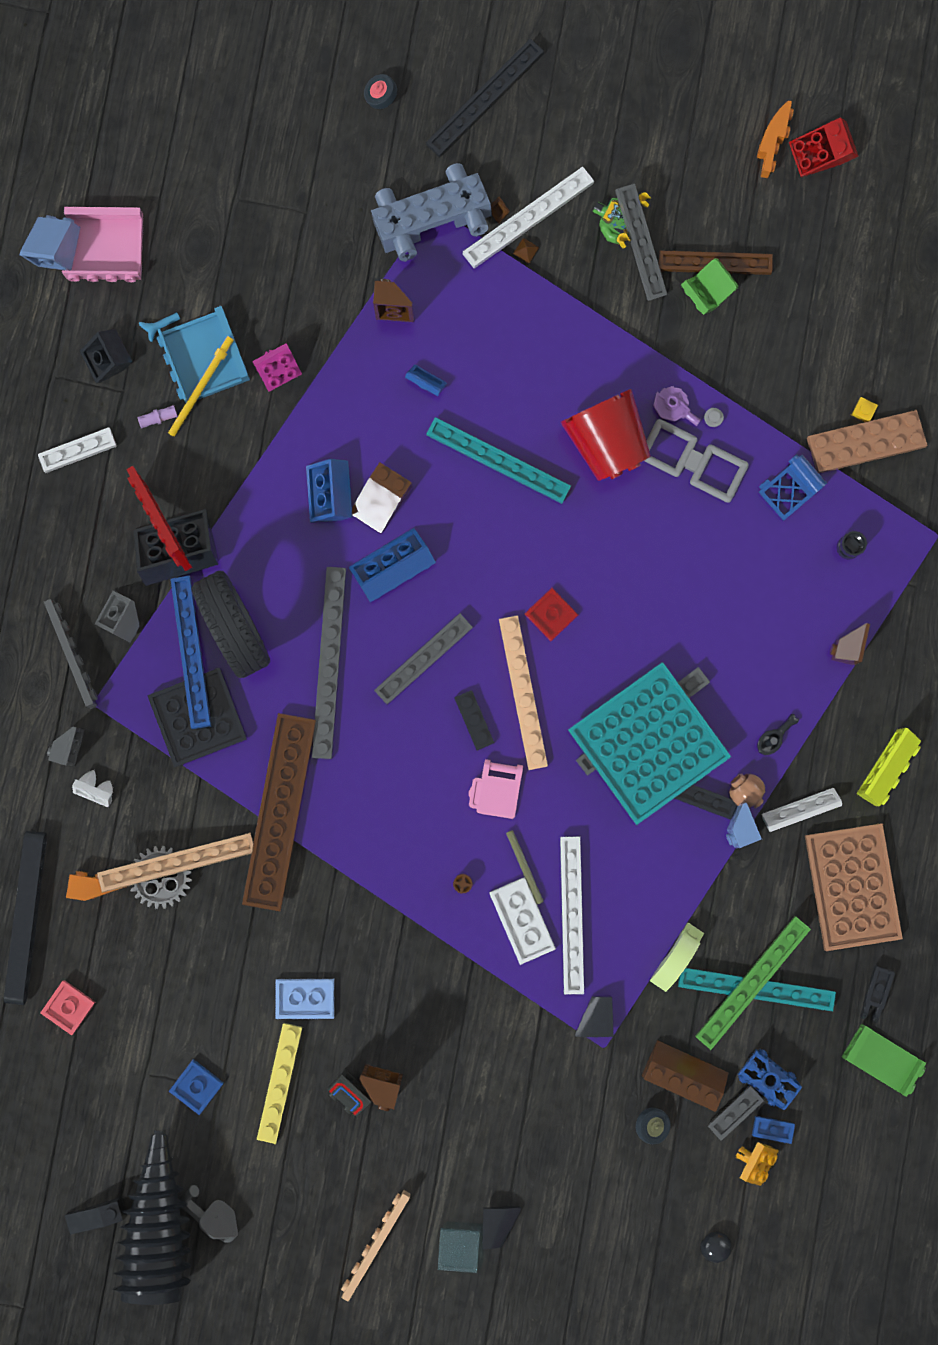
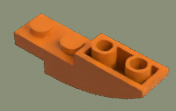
M787 101L778 110L762 138L757 158L764 159L760 177L768 178L770 172L775 170L776 161H773L774 154L777 155L779 144L783 143L784 138H788L790 127L787 125L788 120H791L793 116L792 101Z

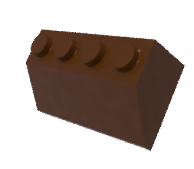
M657 1040L642 1073V1077L644 1080L716 1112L724 1094L729 1072Z
M366 1064L360 1076V1081L375 1105H378V1109L384 1111L394 1109L403 1074Z

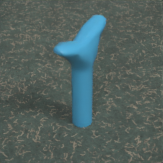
M175 313L156 323L139 322V325L148 332L149 340L153 342L158 329L180 320L178 313Z

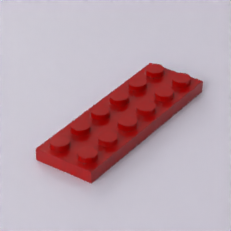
M134 466L126 469L130 475L127 479L131 486L135 487V494L140 502L142 501V507L147 515L150 516V521L154 528L157 529L160 540L165 544L167 553L173 558L178 567L182 566L185 571L191 569L190 562L147 484Z

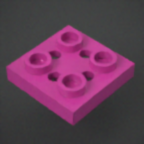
M287 344L275 350H269V353L266 352L263 356L253 361L268 392L302 374Z

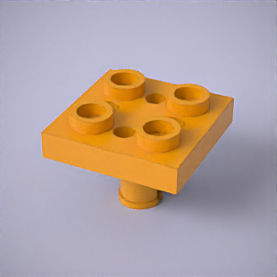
M758 1142L753 1152L741 1147L738 1151L743 1154L737 1153L736 1158L747 1163L740 1178L745 1182L761 1186L768 1178L770 1167L777 1160L778 1150Z

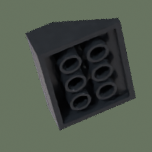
M206 509L166 520L192 566L187 571L182 566L178 567L173 558L169 556L165 549V544L160 540L157 534L158 531L153 525L134 530L137 572L145 586L218 565L217 550Z

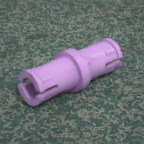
M174 405L160 410L155 409L153 412L138 416L137 418L142 429L152 424H162V421L175 418L177 414Z

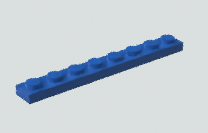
M191 577L172 578L170 580L191 729L211 726L194 597L191 589Z

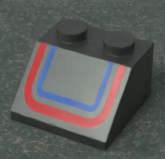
M346 1070L328 1088L329 1096L336 1102L339 1100L345 1105L343 1107L344 1110L350 1115L354 1114L356 1117L372 1101L365 1087Z

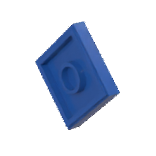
M193 1059L169 1092L200 1115L224 1082Z

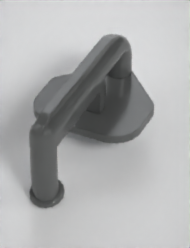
M196 1185L190 1186L180 1197V1200L188 1203L183 1209L199 1222L202 1231L210 1238L220 1239L226 1243L233 1241L238 1236L234 1210L225 1202L216 1200L204 1212L190 1200L199 1194V1189Z

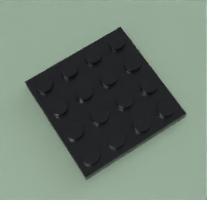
M221 668L204 673L211 726L191 729L184 681L147 695L175 768L248 740Z

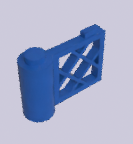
M796 454L788 461L790 465L771 482L767 479L759 486L761 490L758 493L783 521L827 484L803 454L800 457ZM786 473L792 478V486H781V478ZM770 487L778 488L777 499L769 498L764 492ZM780 488L792 489L791 500L780 499ZM794 489L803 490L807 496L803 500H793ZM779 502H791L790 511L785 515L779 510Z

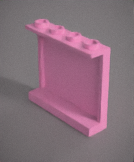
M64 207L66 218L74 220V223L81 227L72 270H62V274L66 279L77 282L80 279H87L90 282H97L98 279H106L108 282H116L117 280L136 282V280H141L143 213L140 208Z

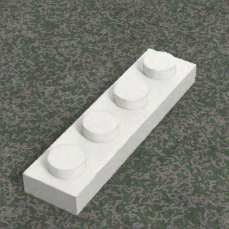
M106 428L39 453L38 457L44 472L48 473L117 447L111 429Z
M831 788L763 813L762 818L768 830L772 832L842 806V801L835 789Z

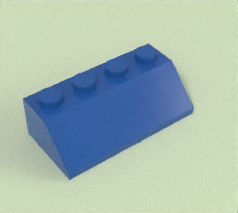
M413 528L351 565L349 569L368 600L372 602L423 570L428 569L436 562L422 538Z

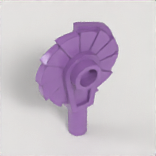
M671 386L664 388L660 393H656L654 408L662 419L677 421L680 418H686L696 426L701 421V419L690 412L688 396L681 391L682 389Z

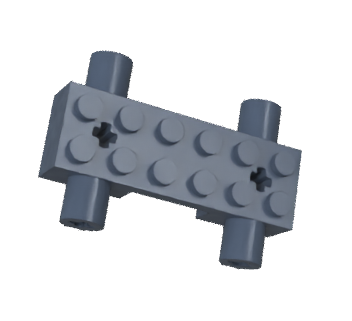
M453 164L446 170L450 183L396 201L392 189L385 188L379 190L375 195L379 208L371 210L385 253L396 250L401 261L406 262L413 259L417 254L414 243L421 241L420 232L454 221L456 228L467 225L473 236L477 237L478 235L485 234L488 230L485 218L492 216L490 201L478 173L467 176L462 164Z

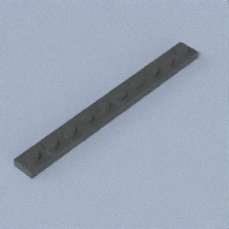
M327 567L312 758L332 759L346 568Z

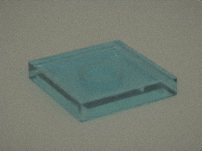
M441 1228L438 1270L477 1273L480 1231Z

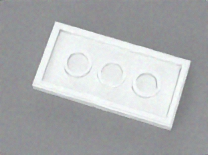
M525 877L489 892L520 965L555 950V946Z

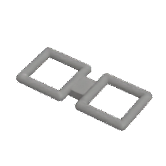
M662 419L656 420L646 440L649 451L661 428L688 441L675 468L652 456L644 461L675 477H679L683 468L694 473L690 480L691 485L727 503L731 502L749 466L748 462L712 444L707 446L704 454L693 450L697 442L696 436ZM712 453L739 466L727 493L699 480Z

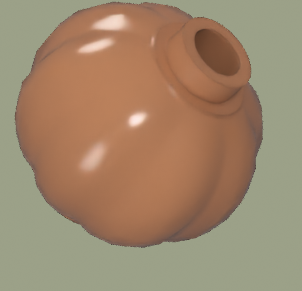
M739 774L731 781L730 798L737 806L747 803L749 808H757L763 803L764 800L762 798L765 793V785L758 776Z

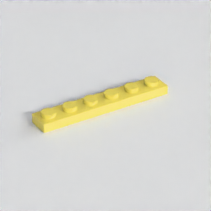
M283 1023L257 1140L277 1143L303 1027Z

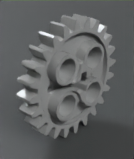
M154 846V852L146 849L147 855L145 856L140 853L142 859H134V861L137 863L172 854L173 848L166 852L165 846H162L161 851ZM183 871L177 873L176 877L163 878L161 883L158 880L134 884L135 887L131 889V892L137 891L138 893L135 895V898L142 897L141 904L148 901L147 907L149 908L153 903H155V909H158L160 904L166 909L167 903L173 907V900L181 902L179 896H186L183 890L190 889L186 882L192 881V879L187 878V875H190L192 871ZM170 880H174L177 884L173 891H169L166 887L167 882ZM156 884L157 891L154 894H149L147 892L148 885Z

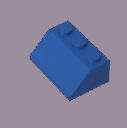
M328 459L306 466L310 522L340 521L352 518L348 461Z

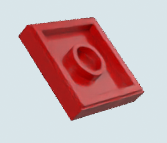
M553 588L524 614L550 642L578 616L573 608Z

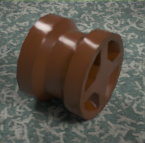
M466 874L456 876L453 882L454 889L461 894L469 892L473 886L471 877Z

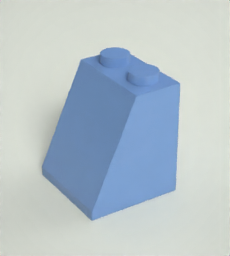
M49 215L46 218L38 217L20 251V255L38 267L71 271L81 227L70 218L59 220Z

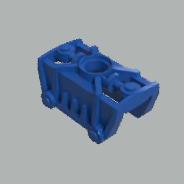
M756 1049L738 1072V1078L742 1083H748L767 1098L768 1104L771 1106L776 1105L785 1110L802 1086L796 1080L795 1074L786 1072L768 1057L765 1050ZM755 1057H758L765 1063L766 1070L757 1067V1063L754 1061ZM746 1069L756 1071V1076L760 1079H753L744 1071ZM768 1075H773L776 1078V1082L772 1086H768L765 1083ZM781 1082H789L796 1090H785L784 1084ZM775 1091L784 1094L787 1100L785 1104L776 1097Z

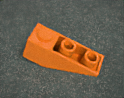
M76 871V874L69 876L66 898L86 901L119 889L102 893L98 874H95V877L87 876V872Z

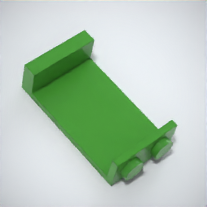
M863 1024L860 1025L842 1055V1058L906 1097L914 1091L917 1078L921 1077L926 1069L924 1061Z

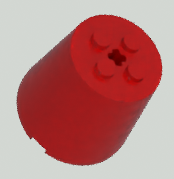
M631 389L620 393L621 398L618 394L561 421L563 428L598 481L607 477L614 479L622 475L623 470L627 468L628 471L636 469L641 465L640 462L651 457Z

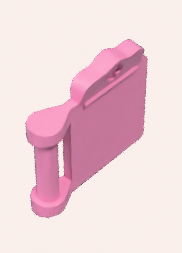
M485 759L482 779L475 778L469 790V806L477 809V813L513 819L516 812L523 765L510 766L490 762L491 760ZM489 770L516 774L515 780L488 776Z

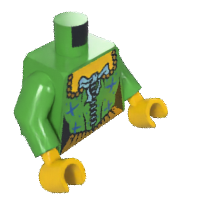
M645 192L639 195V200L644 207H648L649 204L645 200L651 199V197ZM612 198L608 206L597 202L593 212L602 216L599 226L607 241L620 244L622 248H625L624 242H630L631 240L628 237L618 198Z

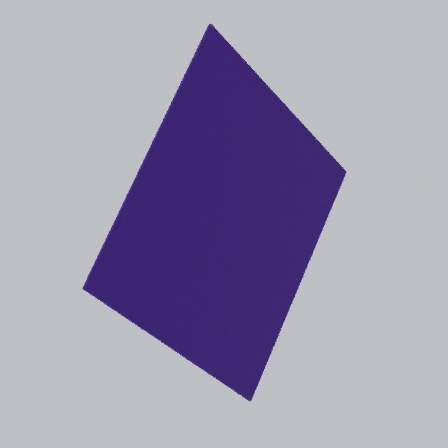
M454 221L420 232L421 241L414 243L417 251L416 256L406 262L401 261L398 257L383 278L395 282L412 302L414 322L376 320L373 306L374 293L372 294L211 529L217 550L218 565L179 576H190L193 586L195 582L216 571H224L245 605L270 657V663L267 667L245 678H238L215 642L194 598L204 673L221 668L248 740L196 759L183 766L259 816L278 713L315 720L327 567L346 568L332 759L312 758V742L294 841L575 1030L579 1027L591 996H612L613 1032L615 1034L735 848L729 844L726 834H728L727 828L730 823L729 819L676 799H672L636 825L598 771L594 770L587 776L576 762L585 753L568 729L662 662L677 683L699 667L710 683L689 699L731 757L693 785L730 798L731 781L737 775L753 774L758 776L765 785V793L762 798L764 801L759 807L749 808L753 819H755L855 666L831 660L830 649L832 643L835 644V641L868 623L870 628L865 646L866 649L936 542L938 535L838 469L820 473L827 484L783 521L758 493L761 490L759 486L767 479L771 482L790 465L788 461L796 454L799 457L803 454L815 468L811 451L500 250L474 269L464 257L463 251L482 237L471 235L469 229L465 226L456 228ZM414 364L447 383L439 396L420 388L419 385L405 378L407 372ZM671 386L682 389L681 391L688 396L690 412L701 419V421L696 426L686 418H680L677 421L662 419L654 408L656 393H660L664 388ZM631 389L646 440L656 420L662 419L696 436L697 442L693 450L704 454L707 446L712 444L748 462L749 466L729 503L691 485L690 480L694 474L693 472L683 468L680 476L675 477L645 461L640 462L641 465L636 469L628 471L627 468L623 470V474L614 479L607 477L598 481L563 428L561 421L618 394L621 398L620 393ZM711 408H717L723 413V422L717 427L708 426L704 420L706 411ZM436 417L570 485L571 488L563 503L561 504L430 438L426 434L434 418ZM661 428L650 449V455L675 468L688 441ZM712 453L699 480L727 493L739 466ZM328 459L348 461L351 507L355 504L379 462L412 482V488L382 534L354 516L340 521L311 523L306 466ZM788 473L781 478V486H792V478ZM770 487L764 493L771 499H777L778 488ZM780 488V499L791 500L792 489ZM794 489L793 500H803L807 496L803 490ZM779 502V510L783 515L790 511L791 502ZM414 528L428 547L436 563L398 585L395 589L383 594L380 598L370 602L349 567ZM851 531L860 532L867 540L865 551L854 559L842 558L837 552V543L840 538ZM172 588L97 696L98 700H96V707L169 757V752L147 695L184 681ZM553 588L573 608L578 616L550 642L524 614ZM461 614L473 629L387 705L374 690L456 616ZM518 616L548 765V767L528 770L499 619ZM471 690L494 741V744L478 751L474 746L454 697ZM790 714H794L799 719V722L791 726L783 735L782 745L778 751L771 755L759 753L757 743L763 733L778 729L787 721ZM485 759L491 760L490 762L510 766L523 765L516 812L513 819L477 813V809L469 806V790L475 778L482 779ZM489 770L488 776L515 780L516 774ZM512 830L544 902L537 904V907L555 946V950L521 965L489 893L525 877L506 835L507 832ZM560 837H580L584 994H564ZM460 874H466L472 879L473 886L465 894L458 893L453 887L454 879ZM587 1037L602 1048H605L612 1039V1037Z

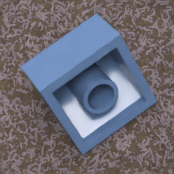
M747 803L736 806L727 828L728 834H726L729 844L733 845L734 848H741L761 840V836Z

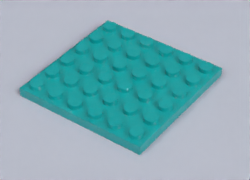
M663 662L568 729L636 825L731 757Z

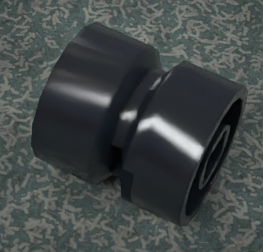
M851 531L840 538L837 543V552L844 559H854L865 551L867 540L862 533Z

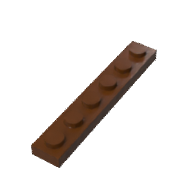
M659 251L658 265L660 271L699 273L708 263L717 258L729 274L771 275L773 254Z

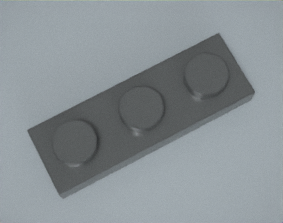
M749 1085L707 1126L722 1141L764 1100Z

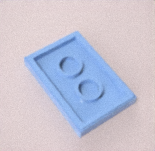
M276 979V1019H334V979Z

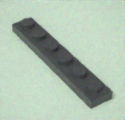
M631 184L615 190L628 236L631 240V246L647 300L665 296L667 292L636 186Z
M52 599L44 601L85 706L92 709L97 706L96 700H98L94 689L91 690L89 686L91 680L88 673L82 669L84 663L81 656L76 654L74 648L77 646L73 637H70L68 634L70 630L69 625L61 617V613H63L59 603Z
M459 614L374 691L388 705L472 630L473 627Z

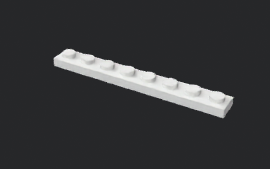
M581 167L464 250V257L475 269L593 185L594 180Z
M560 837L564 994H584L580 837Z

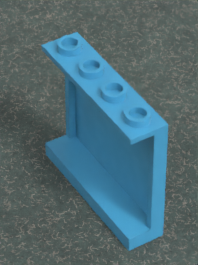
M222 306L214 308V313L162 332L158 329L159 336L157 340L160 347L165 349L166 353L163 356L166 364H170L173 371H170L173 382L177 381L179 388L176 391L180 400L188 401L215 357L214 353L217 348L220 349L226 337L229 336L234 339ZM235 339L226 352V358L221 360L198 399L250 380Z

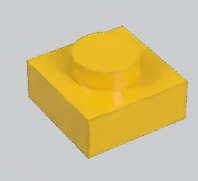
M860 397L852 412V416L864 422H869L878 405Z

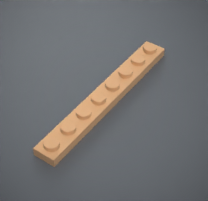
M518 616L499 619L528 770L548 767Z
M251 833L98 872L101 891L103 893L252 854L253 841Z

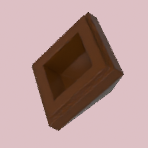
M499 196L491 204V213L497 223H500L510 211Z
M523 238L513 254L530 263L539 247Z

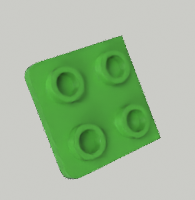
M717 258L708 263L695 277L681 284L686 295L693 300L696 308L703 315L715 310L738 288L735 280Z

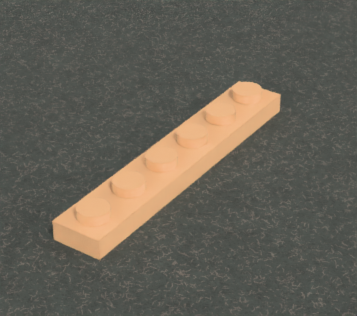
M403 1190L401 1194L397 1193L392 1202L394 1204L391 1212L387 1210L382 1219L384 1224L381 1229L377 1227L372 1235L374 1241L371 1246L367 1244L361 1255L364 1258L361 1263L356 1262L351 1271L353 1273L350 1280L346 1279L341 1288L343 1291L341 1298L344 1300H350L408 1202L410 1193Z

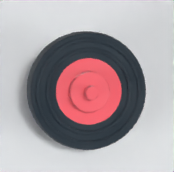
M385 74L376 75L371 78L364 89L366 102L375 109L388 107L397 95L395 82Z

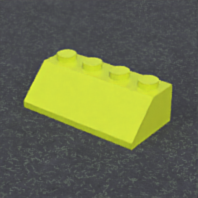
M908 728L897 729L856 794L875 806L884 805L890 797L888 793L891 788L894 789L900 781L898 777L901 772L904 773L910 765L908 761L920 750L918 745L921 740Z

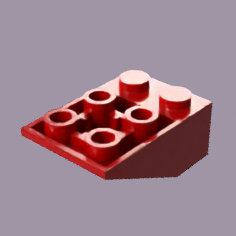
M841 117L789 142L801 177L844 164L859 156L848 124Z

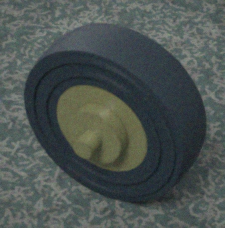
M648 1108L640 1113L636 1121V1132L642 1141L648 1144H659L668 1136L670 1120L664 1111L658 1108Z

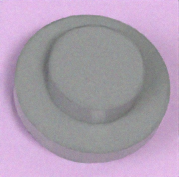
M711 408L706 411L704 420L708 426L717 427L723 422V413L719 409Z

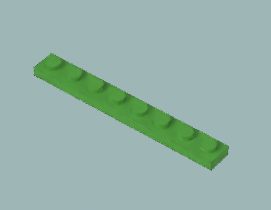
M794 916L695 1037L711 1050L811 929Z

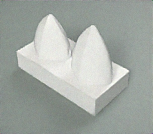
M94 770L87 772L79 780H75L72 785L74 794L109 808L113 792L110 781L103 782L96 788V774Z

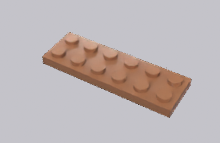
M917 410L807 437L814 465L819 474L927 447Z

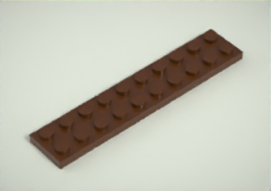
M280 713L277 715L242 905L281 911L316 720Z

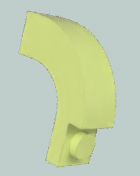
M687 923L675 945L660 963L650 981L666 992L675 983L694 956L704 933L690 923Z

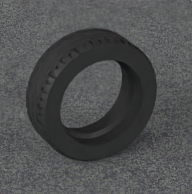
M216 571L195 582L191 587L195 601L215 642L238 678H245L267 667L270 663V657L265 645L227 574L224 571Z

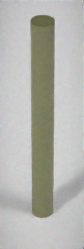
M514 831L507 832L506 835L535 902L540 904L544 902Z

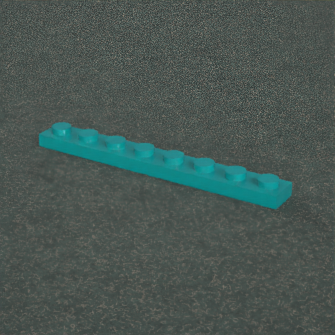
M436 417L426 434L430 438L561 504L571 488L570 485Z
M685 968L679 976L678 987L729 995L744 977ZM768 981L754 999L833 1011L836 992Z

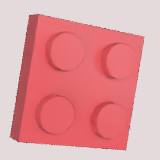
M63 980L41 1011V1014L70 1035H74L96 1002Z

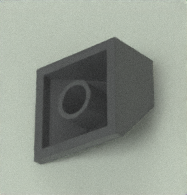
M112 591L95 624L131 643L139 628L135 602Z
M72 727L53 741V744L48 748V760L75 767L85 729Z

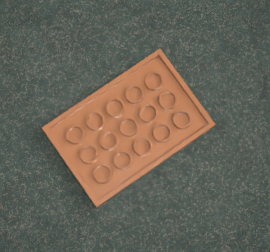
M883 824L805 835L824 951L903 939Z

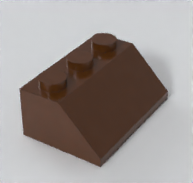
M389 279L375 281L373 306L376 320L414 322L412 302L395 282H391Z

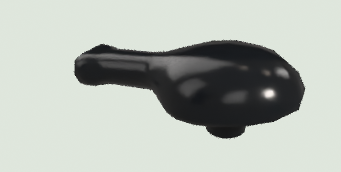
M790 714L787 721L778 729L763 733L757 743L759 753L771 755L778 751L782 745L783 735L791 726L797 724L799 719L794 714Z

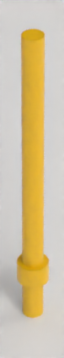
M227 336L220 349L217 348L214 353L215 357L168 432L170 435L175 437L221 360L226 358V352L234 341L231 337Z

